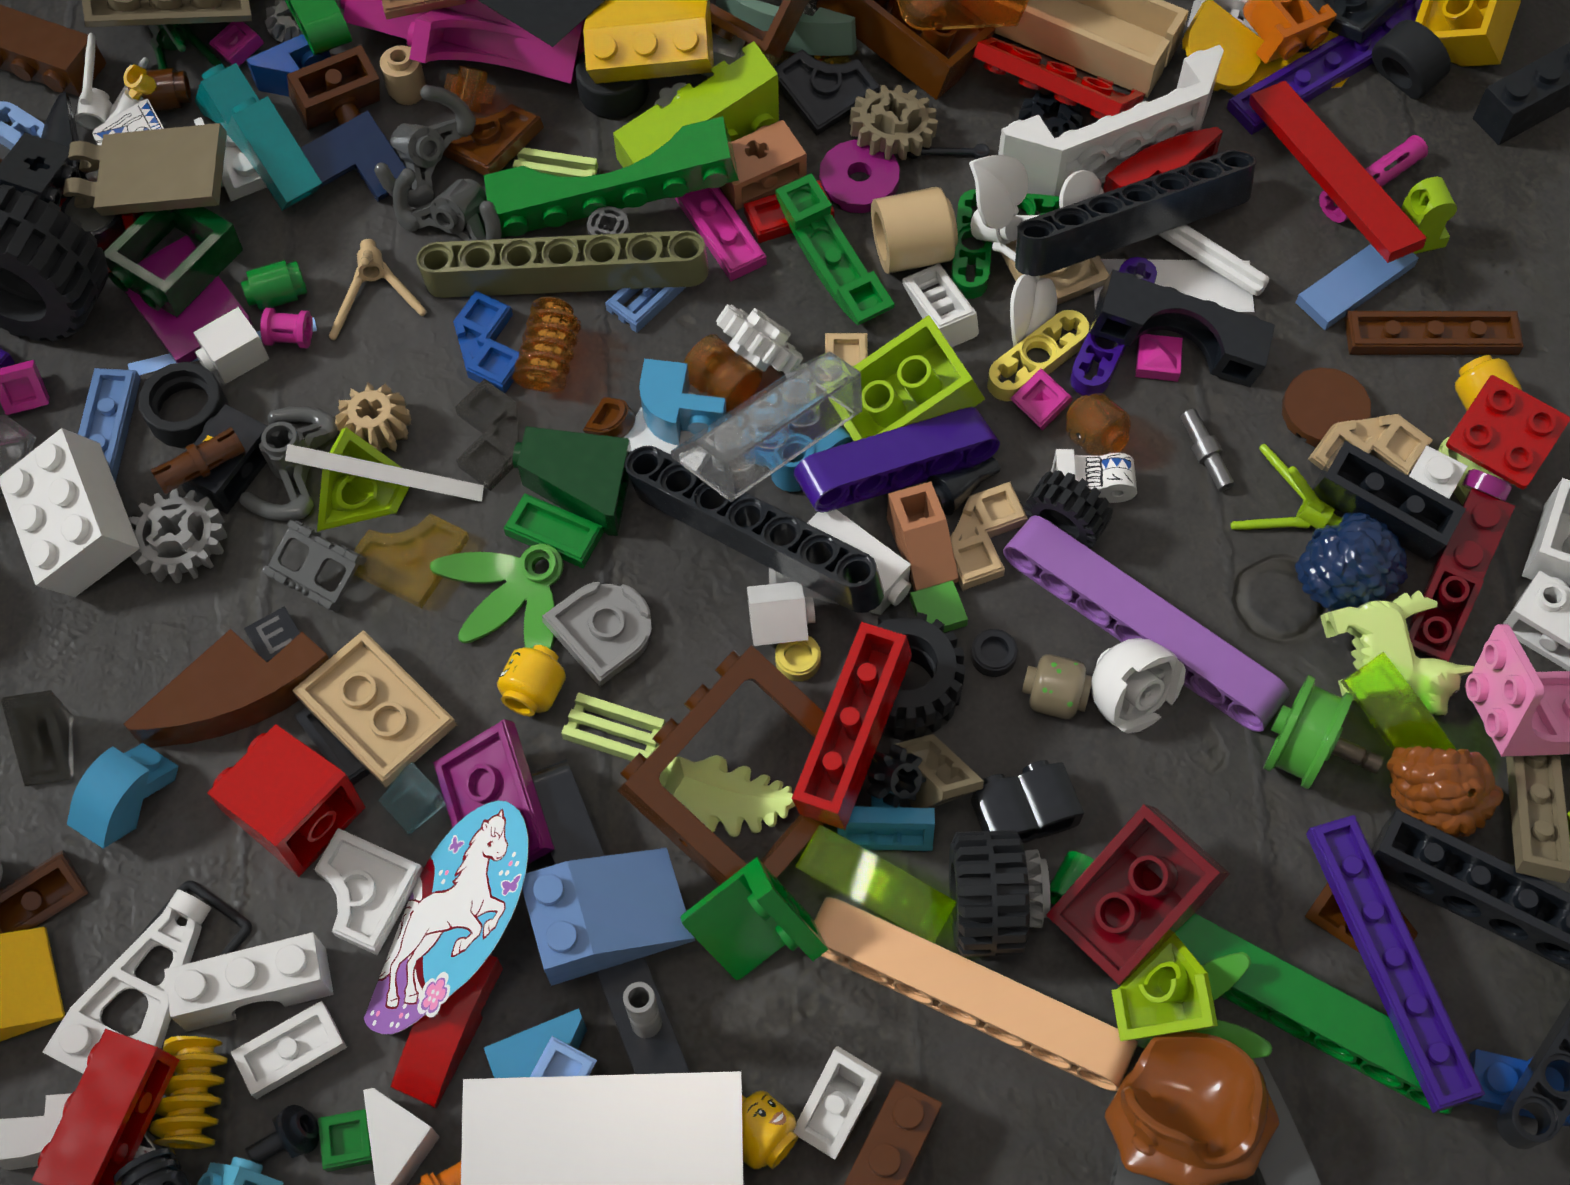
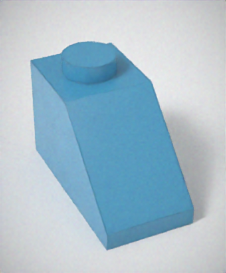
M578 1008L484 1047L494 1078L530 1077L552 1036L579 1049L587 1028Z

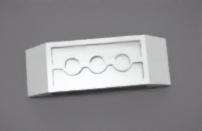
M1217 45L1204 51H1196L1184 58L1177 89L1171 91L1168 95L1150 102H1141L1132 109L1114 116L1102 117L1096 123L1078 130L1066 131L1055 139L1039 114L1025 120L1014 121L1001 130L998 155L1016 158L1024 165L1028 175L1027 193L1060 196L1065 180L1069 175L1079 170L1093 172L1103 183L1109 172L1145 148L1168 138L1201 129L1224 50L1221 45Z

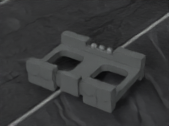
M290 519L287 524L288 530L268 566H264L262 572L281 584L301 592L326 609L338 613L341 608L338 602L359 565L363 566L367 558L346 546H339L320 537L322 533L298 520L293 521ZM293 539H297L309 547V554L298 571H292L281 563V558ZM329 559L339 562L346 568L345 575L337 589L333 592L321 587L317 583V578Z

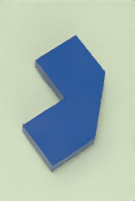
M475 291L453 321L468 378L505 395L527 363L524 354L495 341L513 316L512 308Z

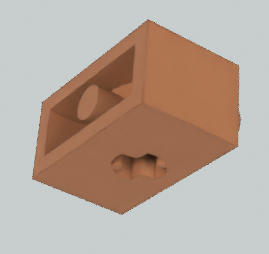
M784 120L769 126H762L755 132L732 141L739 181L726 183L720 188L736 211L743 208V204L770 196L775 193L776 189L806 176L807 154Z

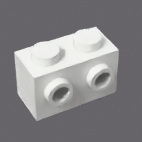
M1539 570L1503 624L1510 625L1519 642L1565 670L1570 671V588L1561 579L1551 577Z

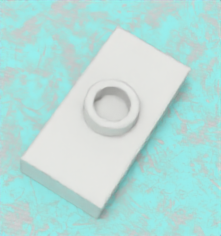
M320 1001L231 1051V1054L251 1096L258 1099L346 1049L347 1046L326 1005Z

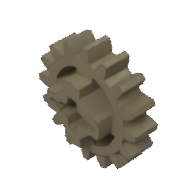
M881 85L879 93L867 89L865 98L858 96L855 100V107H851L850 134L851 136L858 137L857 145L859 147L869 145V154L872 156L879 151L884 152L886 160H890L892 154H898L902 160H906L907 152L910 151L914 155L919 156L921 155L922 146L926 148L931 147L932 138L935 137L938 120L935 119L936 108H928L929 99L927 97L918 100L916 98L917 90L913 89L908 94L903 93L901 85H897L895 90H888L885 85Z

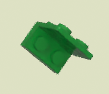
M758 857L749 862L680 917L683 926L735 980L743 978L785 944L792 951L800 947L812 961L829 950L811 915Z

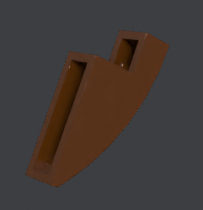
M230 629L124 723V726L138 743H144L149 747L190 744L239 731L270 718L300 701L292 690L323 665L329 657L307 635L301 632L269 662H266Z

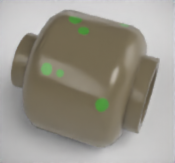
M1045 654L1040 658L1037 667L1028 665L1022 693L1031 694L1029 704L1034 712L1070 720L1076 715L1077 711L1085 712L1092 684V676L1086 675V667L1080 661Z

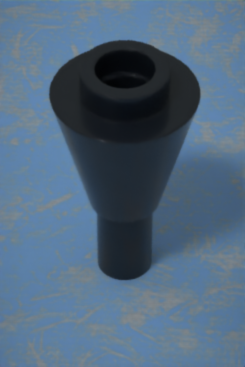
M990 457L972 468L967 467L929 476L926 483L932 482L944 514L952 515L980 486L981 482L1000 472V465L995 458Z

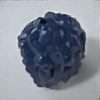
M1345 513L1338 525H1327L1324 528L1316 529L1312 539L1306 546V551L1302 553L1299 561L1295 564L1298 581L1303 584V592L1309 594L1312 601L1319 602L1328 609V612L1345 607L1357 608L1371 601H1381L1390 594L1397 593L1399 590L1397 585L1403 584L1408 578L1406 571L1407 556L1405 549L1400 545L1398 537L1388 529L1387 524L1379 522L1376 518H1371L1370 515L1363 513Z

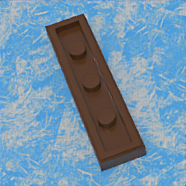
M1348 311L1344 319L1349 355H1519L1524 347L1518 311Z

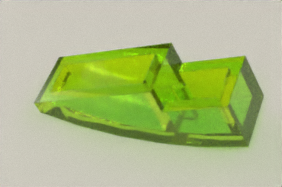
M1384 652L1378 653L1341 681L1347 691L1354 695V700L1369 717L1370 723L1393 751L1396 747L1407 749L1414 746L1431 747L1433 750L1436 748L1444 750L1452 748L1456 750L1429 710Z
M819 825L795 868L872 914L882 917L888 922L932 943H935L957 903L902 869L822 825Z

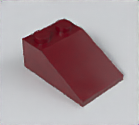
M1143 804L1046 916L1118 985H1122L1204 904L1230 873L1158 808Z

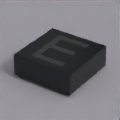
M285 606L244 628L257 653L266 662H269L300 634Z

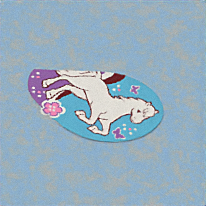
M494 801L478 807L450 830L429 858L409 898L364 1016L366 1025L372 1031L380 1034H395L413 1025L424 1015H427L429 1018L436 1016L441 1004L445 1003L456 990L477 972L496 947L518 903L528 862L527 828L523 816L514 805L507 801Z

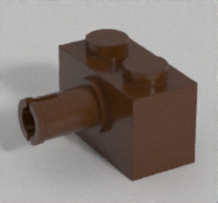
M362 45L287 74L289 97L307 130L337 119L339 124L342 125L360 115L361 113L358 109L380 101V78Z

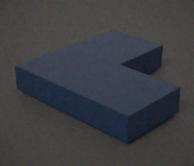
M368 110L301 147V150L322 182L320 188L356 169L377 202L388 197L390 194L382 187L374 172L375 165L380 162L387 164L395 179L406 168Z

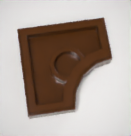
M510 104L499 113L485 118H476L473 133L468 137L452 141L443 152V156L482 175L499 172L544 128L541 117Z

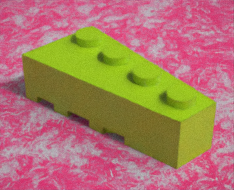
M753 41L743 47L744 56L730 65L724 60L711 68L713 76L695 88L688 83L676 91L677 94L666 107L663 108L656 104L613 132L616 158L623 168L630 166L651 155L685 125L723 116L731 140L735 141L755 132L762 126H769L778 122V73L757 44Z

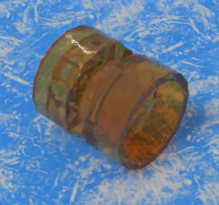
M710 334L702 338L687 354L683 362L688 363L689 382L700 393H707V396L725 398L727 415L733 414L744 407L754 396L762 380V371L741 355L736 356V352L716 334Z

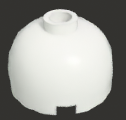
M1128 639L1112 648H1108L1100 655L1092 676L1091 693L1098 710L1112 725L1117 726L1127 734L1140 732L1161 718L1159 714L1153 712L1159 709L1165 700L1170 705H1173L1185 681L1186 669L1184 664L1177 659L1176 655L1162 645L1149 639Z

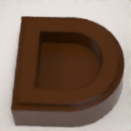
M603 397L583 431L587 434L622 438L632 429L635 423V414L624 400Z

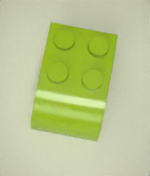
M930 315L821 388L853 441L960 409L975 407L985 400L973 378Z

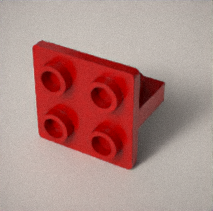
M1491 375L1449 437L1446 446L1518 488L1526 489L1566 428L1570 417L1497 376Z

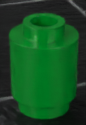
M286 260L246 271L248 280L241 282L248 305L257 304L260 312L264 311L265 308H274L299 300V295L308 293L297 261L287 263Z

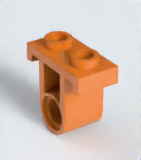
M1247 0L1243 7V14L1246 20L1264 40L1256 54L1265 64L1281 57L1283 60H1287L1300 49L1307 46L1310 49L1318 46L1329 35L1327 29L1337 17V14L1328 4L1323 5L1317 12L1307 0Z

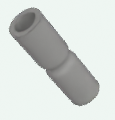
M644 982L630 984L624 991L623 1002L632 1029L639 1037L651 1038L660 1031L662 1026L654 991L651 986Z

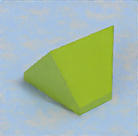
M347 427L341 430L329 452L402 468ZM322 469L317 531L397 513L409 487Z
M1175 933L1118 989L1111 990L1120 1041L1153 1038L1159 1035L1180 1032H1197L1218 1026L1208 973Z

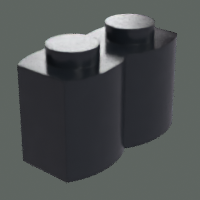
M1040 760L1023 768V774L1019 776L1005 778L1004 774L991 775L983 779V789L973 792L971 804L982 831L1015 830L1023 844L1074 828L1080 824L1084 815L1063 762L1049 764L1048 760Z

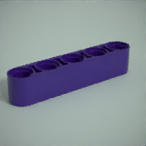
M968 407L809 455L796 466L794 477L817 512L824 513L927 481V478L932 475L978 465L997 452L1000 447V441L977 408Z

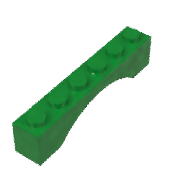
M723 116L682 126L668 142L651 155L630 166L606 174L587 177H561L541 173L526 166H519L484 175L487 201L493 202L500 219L501 238L521 236L526 232L549 226L559 227L566 222L589 217L592 212L602 207L609 206L618 209L636 208L648 202L665 198H678L689 192L706 188H719L726 183L739 181L732 140Z

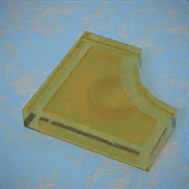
M431 513L417 526L404 532L384 534L368 530L354 549L355 552L366 557L367 560L363 566H358L354 575L422 609L443 578L430 570V563L437 558L460 553L470 539L468 532Z

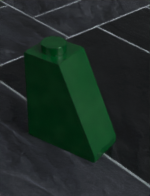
M526 426L522 442H516L513 451V467L518 468L522 485L562 509L602 525L603 531L607 535L618 536L630 478L625 468V460L629 453L632 452L630 439Z

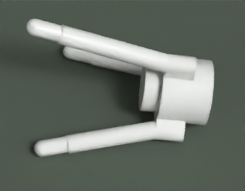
M89 33L85 55L83 88L74 118L83 128L94 131L95 128L105 123L117 108L124 91L129 89L125 85L114 104H112L106 92L92 88L96 35ZM143 57L138 66L146 69L149 59Z

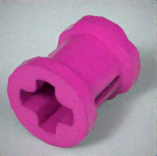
M265 308L260 327L262 343L267 346H273L275 342L297 343L299 348H309L313 334V319L310 311L301 310L299 314L276 313L274 308Z

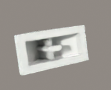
M375 1088L365 1089L363 1092L375 1184L407 1185L440 1136L431 1126Z

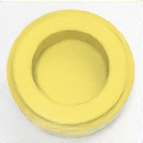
M808 636L806 641L778 643L775 650L776 667L791 681L810 679L817 673L821 664V651L818 643L810 636Z

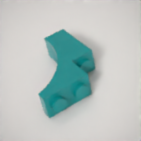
M237 63L227 68L223 64H219L203 73L202 78L204 80L200 82L195 98L197 107L203 116L210 118L215 123H220L224 127L227 135L239 147L259 174L281 210L283 211L317 192L322 184L318 175L269 97L267 96L259 100Z

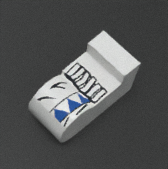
M1056 449L1051 469L1052 473L1055 470H1059L1066 476L1069 472L1075 474V480L1079 482L1083 478L1089 482L1087 487L1090 489L1096 487L1101 492L1098 497L1106 498L1109 503L1128 501L1136 496L1137 486L1134 459L1130 455L1125 453H1109L1103 456L1074 455V449Z

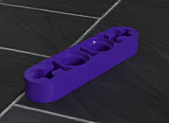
M1129 258L1123 262L1119 269V272L1139 274L1143 276L1141 279L1152 283L1156 281V267L1146 258ZM1088 332L1073 364L1070 378L1073 389L1080 395L1087 397L1102 394L1111 381L1127 347L1126 345L1117 343V347L1113 349H1102L1095 343V339L1099 336ZM1094 360L1099 363L1097 375L1092 380H1088L1084 376L1088 374Z

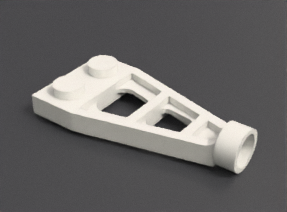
M177 889L164 912L70 1007L43 1050V1053L83 1074L87 1067L88 1055L94 1045L100 1041L105 1028L117 1032L103 1024L102 1013L104 1009L119 993L128 989H135L145 994L148 1000V1009L141 1029L136 1034L128 1037L161 1049L171 1021L166 980L164 978L160 985L153 986L136 977V968L150 950L156 946H163L172 951L173 961L169 968L190 963L202 929L201 925L210 912L211 907L198 898ZM180 916L188 920L186 926L177 924L176 921Z

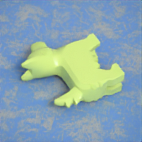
M1416 591L1411 597L1408 593H1404L1392 602L1371 601L1357 608L1345 607L1321 615L1326 638L1346 632L1356 637L1351 642L1356 650L1351 651V655L1356 659L1353 665L1358 671L1338 681L1342 696L1346 692L1354 695L1352 701L1362 699L1366 695L1395 698L1413 697L1418 699L1425 713L1445 716L1448 713L1449 698L1460 690L1461 676L1472 673L1475 666L1457 665L1435 658H1418L1415 655L1406 618L1413 614L1436 608L1438 604L1433 599L1423 597L1420 591Z

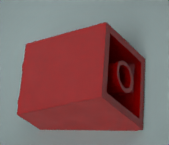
M276 724L267 733L258 735L249 745L247 753L233 767L223 770L215 779L213 787L207 792L223 813L298 877L326 850L337 829L345 830L366 808L348 776L341 769Z

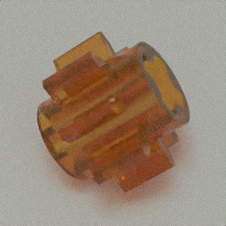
M459 65L457 74L447 73L444 88L459 96L471 111L480 113L482 103L492 105L496 86L487 82L488 72Z

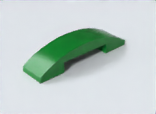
M810 173L776 189L775 195L800 248L824 287L844 313L858 326L893 309L895 304L874 271L867 272L831 215L832 204L813 174Z

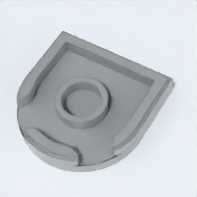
M600 582L587 584L542 615V621L599 687L639 658L647 648L651 638L652 620L649 606L635 589L624 584L621 586L607 583L600 584Z

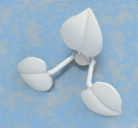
M991 155L975 159L969 163L975 180L978 207L971 219L972 235L978 240L993 242V251L1002 252L1015 262L1016 253L1007 247L1006 244L1017 239V226L1021 222L1039 216L1017 215L1019 212L1017 205L1025 199L1028 192L1026 169L1019 160L1010 156ZM1079 170L1069 175L1060 191V208L1103 194L1102 183L1093 172L1087 170ZM1025 274L1017 279L1010 302L1013 346L1017 345L1055 316L1057 293L1051 279Z

